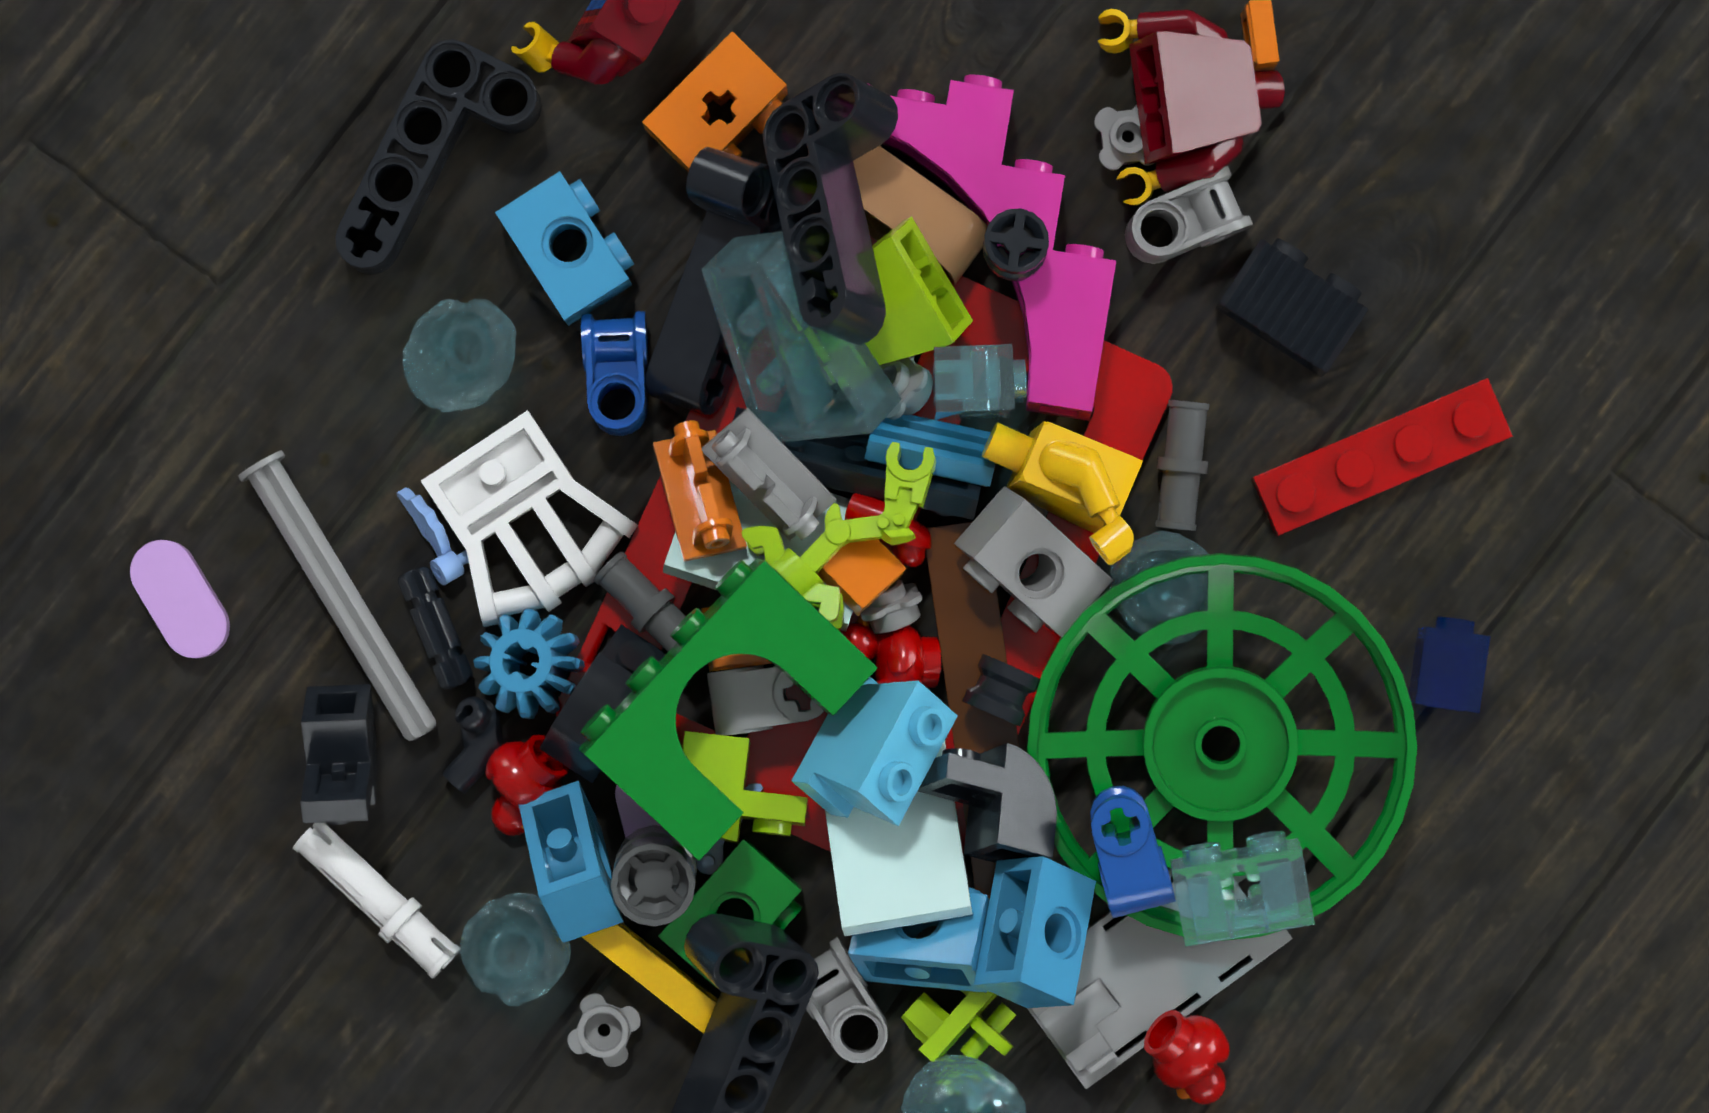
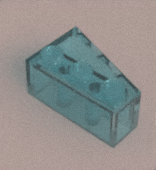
M782 231L734 237L701 269L746 408H749L782 443L872 433L901 401L902 398L865 343L857 345L846 342L811 327L803 320L798 306Z

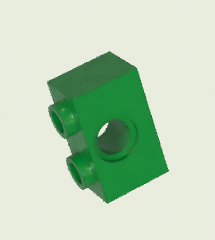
M745 837L696 892L685 913L669 923L658 937L714 985L686 956L684 944L686 935L691 927L701 918L710 914H717L720 904L725 900L739 898L751 906L754 913V921L775 925L784 930L803 908L794 900L801 892L802 887Z

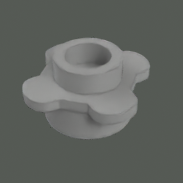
M1137 105L1133 110L1117 112L1111 107H1106L1098 112L1094 125L1102 135L1103 149L1099 153V160L1105 168L1118 170L1123 164L1130 165L1137 162L1145 166L1154 164H1145ZM1131 131L1134 134V140L1132 142H1125L1122 139L1123 132Z
M914 356L883 364L871 383L870 396L883 404V415L891 420H896L902 415H912L918 412L929 399L933 386L932 375L929 370L915 363Z
M897 580L861 613L862 620L869 621L874 633H887L912 624L921 616L917 604L922 601V596L920 592H917L916 584L909 583L903 585L902 580Z
M593 993L587 995L580 1003V1009L583 1014L578 1027L568 1035V1045L576 1054L587 1052L595 1057L603 1058L607 1066H620L628 1058L626 1045L631 1032L637 1030L641 1024L640 1014L632 1006L619 1008L606 1003L601 994ZM601 1024H607L610 1027L609 1035L602 1036L599 1034L598 1028Z

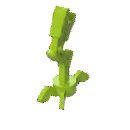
M892 442L886 453L885 509L883 513L877 516L842 520L839 505L833 503L826 513L825 531L800 557L790 548L785 550L782 536L779 534L777 527H746L742 531V537L747 542L749 549L757 557L764 555L765 561L814 608L819 609V612L836 629L840 630L843 626L844 618L843 595L840 593L839 587L824 585V582L817 573L848 543L883 539L890 545L910 542L916 538L915 534L909 529V526L917 508L924 507L931 479L935 472L936 458L933 448L925 447L921 465L914 470H907L899 465L901 458L900 443Z

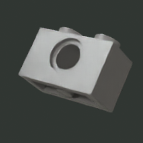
M1006 486L997 493L954 543L970 558L963 569L990 593H993L999 585L1008 592L1014 600L1007 609L1035 633L1045 625L1062 637L1082 611L1092 604L1113 581L1108 574L1026 499ZM1033 554H1038L1039 563L1035 572L1028 578L1020 579L1019 570L1023 561Z

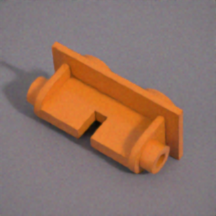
M694 420L677 424L674 427L675 437L653 442V448L683 561L746 549L747 545L742 537L743 530L729 479L702 451V447L717 435L716 431L702 430L699 427V423Z

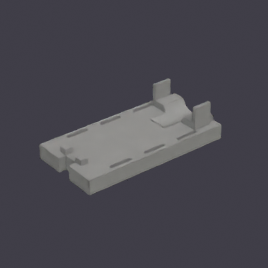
M1207 840L1190 853L1207 856ZM1168 868L1170 877L1178 872V870ZM1184 873L1172 882L1176 902L1161 906L1186 914L1208 916V877ZM1247 875L1233 877L1234 916L1256 914L1271 909L1261 896L1250 902L1238 886V883L1245 879ZM1109 911L1088 926L1074 1005L1027 1009L1084 1088L1087 1089L1144 1048L1145 1036L1119 1055L1115 1054L1116 1051L1142 1032L1148 1031L1149 1027L1160 1015L1174 1010L1198 993L1199 996L1179 1010L1186 1017L1293 938L1287 930L1262 937L1225 941L1188 938L1146 926L1129 916H1125L1105 931L1102 926L1113 919ZM1249 955L1250 959L1223 979L1220 980L1218 978Z

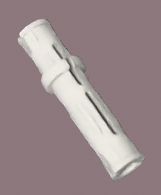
M325 822L314 823L312 826L314 828L310 827L298 839L293 849L315 866L381 929L378 935L386 943L393 940L432 979L441 972L440 969H444L461 948L449 940L420 912L422 905L415 898L412 897L407 900Z

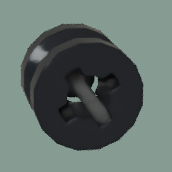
M1022 208L1008 209L997 214L988 224L984 235L983 253L989 269L998 277L1009 281H1022L1034 276L1043 266L1049 247L1048 231L1044 222L1035 213Z
M982 654L977 665L980 677L976 686L966 690L962 701L1020 727L1025 717L1022 708L1028 694L1037 690L1040 679Z

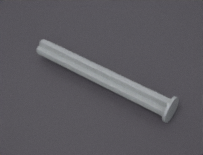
M280 450L267 456L239 474L240 481L249 480L404 738L408 741L420 738L436 726L434 716L280 463L285 454Z

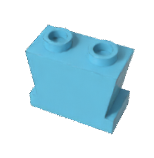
M869 677L834 716L828 713L791 781L830 815L848 818L853 807L899 826L958 715L919 680L878 684L873 678Z

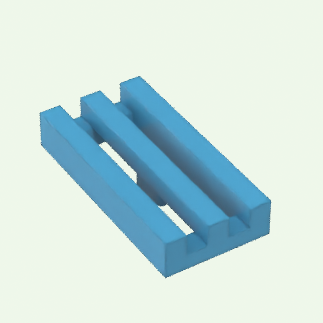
M876 407L864 458L867 461L886 465L887 449L892 442H897L901 446L899 465L904 469L914 470L921 465L925 447L933 448L936 458V468L933 473L935 476L990 487L995 468L994 462L981 457L991 432L915 415H902L896 420H891L883 415V408Z

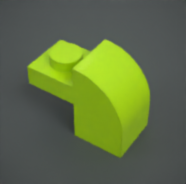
M685 731L683 751L687 758L744 812L720 838L721 840L739 844L741 819L753 820L752 832L780 836H791L792 825L805 826L808 797L745 790L751 744L749 738Z

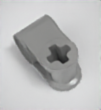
M1225 166L1212 178L1193 181L1184 187L1148 201L1139 207L1128 222L1125 231L1126 244L1132 255L1145 263H1161L1201 246L1203 248L1220 242L1253 226L1250 216L1242 215L1230 188L1228 180L1232 174L1229 167ZM1156 216L1167 221L1173 234L1171 243L1164 247H1155L1147 243L1140 229L1143 219Z
M764 665L707 673L715 735L728 736L773 729V726L808 721L817 718L824 712L812 699L810 702L811 709L801 710L798 700H788L786 688L796 684L776 666L764 668Z
M836 937L829 942L830 949L814 960L818 965V979L834 969H838L839 973L819 987L814 988L806 1010L813 1020L816 1019L834 1050L843 1059L852 1063H865L875 1059L883 1051L889 1038V1026L884 1014L867 989V982L858 972L841 940ZM865 1015L876 1024L878 1039L876 1044L870 1049L856 1051L849 1048L844 1042L842 1026L845 1020L851 1016Z

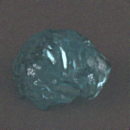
M452 299L438 302L416 322L409 341L403 349V373L408 387L411 388V392L428 407L439 409L442 412L469 410L489 401L506 383L513 367L516 350V330L512 321L494 303L486 299H473L468 301V303Z
M1167 531L1152 533L1149 536L1136 539L1133 542L1131 551L1111 565L1110 577L1113 581L1110 583V588L1145 568L1181 557L1206 555L1208 553L1203 547L1179 533ZM1208 573L1185 575L1153 585L1123 601L1116 608L1126 624L1140 634L1168 619L1191 612L1206 611ZM1203 630L1175 637L1164 644L1188 642Z
M512 893L486 903L466 923L461 937L460 957L467 972L472 977L475 987L480 989L481 992L496 993L509 1006H521L546 994L564 974L571 955L569 941L562 943L540 898L529 893Z
M945 1055L937 1058L934 1062L931 1061L926 1064L910 1081L901 1105L902 1113H1026L1025 1101L1014 1083L986 1063L964 1055Z

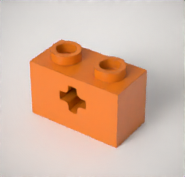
M732 31L642 123L645 131L689 172L695 156L705 147L741 156L743 152L737 145L754 128L761 135L763 134L767 119L777 107L783 104L782 100L788 95L787 84ZM731 99L733 103L730 108L734 120L727 125L724 121L718 119L709 125L707 122L710 115L706 105L714 100L722 106Z

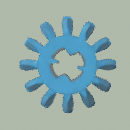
M525 609L520 617L519 624L511 616L503 615L499 617L501 637L487 632L480 635L481 642L491 647L492 651L490 656H479L473 660L475 668L491 672L479 684V689L486 695L498 693L495 705L498 710L509 713L517 706L521 717L534 719L538 712L539 704L552 714L560 710V702L556 695L558 690L568 695L572 694L576 685L566 680L568 672L582 671L585 665L583 660L567 656L577 647L580 641L575 634H561L562 619L549 615L541 622L537 611ZM527 652L539 656V663H531L532 666L537 668L532 676L522 674L519 670L520 665H527V662L522 660Z

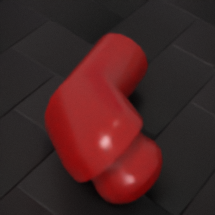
M854 493L848 503L845 520L880 515L885 509V501ZM913 518L909 529L915 534L916 538L910 542L893 545L890 552L903 565L917 567L924 561L925 550L932 547V538L930 531Z

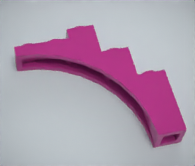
M966 75L964 82L950 80L946 105L935 103V96L924 91L912 89L898 90L897 97L891 96L898 107L897 124L895 130L883 145L910 157L947 185L962 203L978 215L987 226L997 214L1008 209L1018 208L1035 213L1044 222L1049 235V247L1043 266L1034 276L1022 281H1012L1023 314L1029 358L1026 411L1089 421L1093 409L1116 260L1104 259V251L1102 249L1088 245L1068 244L1066 245L1065 252L1053 250L1065 175L1052 173V165L1037 160L1018 159L1015 161L1014 167L1002 165L1014 90L1003 89L1002 81L984 75Z

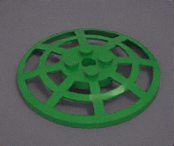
M1216 553L1181 557L1145 568L1112 586L1082 611L1059 639L1042 671L1031 707L1027 752L1042 767L1050 783L1048 759L1087 757L1088 772L1096 797L1101 791L1113 786L1107 768L1106 756H1144L1149 775L1156 786L1144 799L1153 828L1173 807L1190 816L1207 820V856L1176 849L1157 838L1156 840L1158 846L1162 847L1168 868L1196 876L1208 877V916L1186 914L1163 906L1131 913L1127 916L1146 926L1182 937L1225 941L1262 937L1296 927L1330 909L1361 884L1385 855L1403 821L1414 785L1417 739L1414 710L1403 674L1385 640L1356 606L1330 585L1296 567L1258 556ZM1208 573L1206 611L1191 612L1168 619L1144 632L1136 640H1133L1107 615L1123 601L1153 585L1185 575ZM1234 573L1257 575L1287 584L1318 600L1333 612L1334 615L1305 640L1296 631L1273 619L1246 611L1233 610ZM1207 630V667L1190 671L1175 680L1149 655L1155 648L1175 637L1195 631ZM1233 630H1242L1266 637L1285 647L1292 654L1264 680L1250 671L1233 667ZM1089 633L1116 660L1107 669L1095 692L1088 715L1087 730L1048 732L1050 710L1059 680L1075 649ZM1352 633L1365 646L1383 679L1392 708L1394 732L1355 730L1354 717L1347 694L1334 669L1325 660ZM1310 672L1315 676L1328 699L1335 730L1296 729L1293 715L1283 699ZM1131 673L1157 698L1148 713L1144 729L1106 730V723L1113 699L1123 680ZM1216 726L1231 728L1239 737V746L1236 753L1224 761L1210 759L1204 754L1201 746L1205 733ZM1297 756H1335L1327 788L1317 806L1309 813L1285 789L1294 772ZM1355 757L1394 758L1392 780L1382 812L1368 838L1352 857L1325 828L1334 818L1346 796L1354 770ZM1055 796L1057 818L1054 845L1060 856L1072 870L1096 881L1094 893L1107 902L1098 867V862L1100 861L1097 850L1089 857L1079 845L1060 812ZM1267 807L1291 831L1285 838L1264 849L1233 856L1234 820L1249 817ZM1122 808L1111 810L1110 821L1115 825L1117 832L1128 831L1129 819L1132 817H1126ZM1305 847L1333 874L1331 878L1317 889L1286 905L1256 914L1234 916L1233 877L1250 875L1273 868L1294 857Z

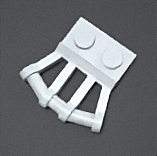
M528 410L421 480L467 551L479 613L484 627L499 624V617L523 613L525 609L537 610L546 608L548 612L562 603L559 597L580 583H583L585 587L592 584L597 572L624 535L630 538L638 527L632 520L573 479L567 467ZM560 490L603 520L582 551L547 500ZM531 509H534L567 560L566 563L546 576L541 572L510 525V523ZM496 533L529 585L494 592L483 541Z

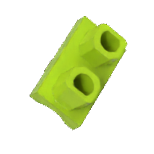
M960 990L966 997L951 1014L924 992L901 1017L915 1037L923 1043L918 1050L933 1063L935 1061L939 1062L970 1026L976 1032L963 1045L960 1051L972 1062H975L989 1045L993 1046L1004 1056L1013 1047L1000 1034L1016 1016L1009 1007L1002 1002L987 1020L980 1016L998 996L989 991L984 993Z

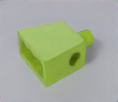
M911 216L872 245L886 308L884 323L878 334L869 342L857 345L808 325L810 338L820 352L828 354L847 344L858 364L868 369L946 347L954 343L973 322V319Z

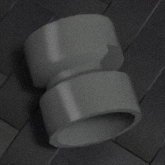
M652 825L637 829L624 839L616 853L611 880V891L615 904L624 916L638 924L659 926L673 922L685 913L693 900L698 865L696 858L662 826Z

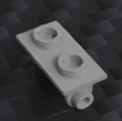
M749 408L743 411L702 447L703 453L789 541L796 535L801 540L809 536L819 525V521L816 518L837 500Z

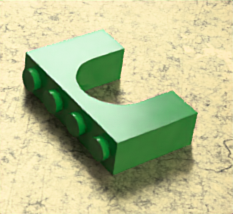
M758 558L749 566L743 560L737 562L715 586V589L721 594L715 603L704 614L698 608L691 611L670 635L677 642L660 662L653 656L645 660L625 684L632 692L615 710L608 704L604 705L580 732L587 740L579 747V750L699 861L744 812L690 762L680 745L676 731V711L681 693L691 677L700 668L720 657L733 654L757 655L772 662L823 711L834 716L878 668L765 560Z

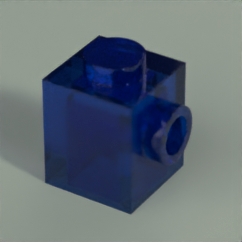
M1439 616L1436 618L1435 628H1418L1409 686L1411 703L1454 711L1479 713L1491 636L1474 634L1475 622Z

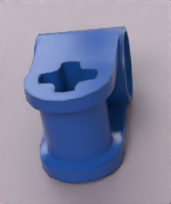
M646 311L635 312L633 318L595 320L592 314H582V357L584 371H586L589 412L599 428L606 433L615 436L632 434L642 426L648 412L646 368L649 366V343ZM614 389H626L635 396L636 400L631 414L620 420H612L605 417L601 412V402L604 396Z
M1111 786L1101 791L1094 799L1090 809L1091 828L1100 861L1098 862L1100 876L1112 918L1176 902L1163 850L1157 844L1149 811L1143 797L1134 789L1126 786ZM1122 808L1126 817H1132L1129 819L1128 831L1118 833L1115 825L1109 824L1111 810Z

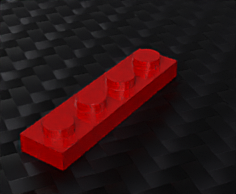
M1486 378L1254 476L1251 479L1275 536H1279L1513 437L1490 381Z

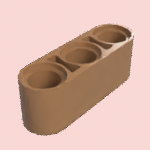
M881 146L854 160L853 163L870 236L878 241L902 221L912 216L953 286L956 285L982 250L984 235L988 227L987 224L973 211Z

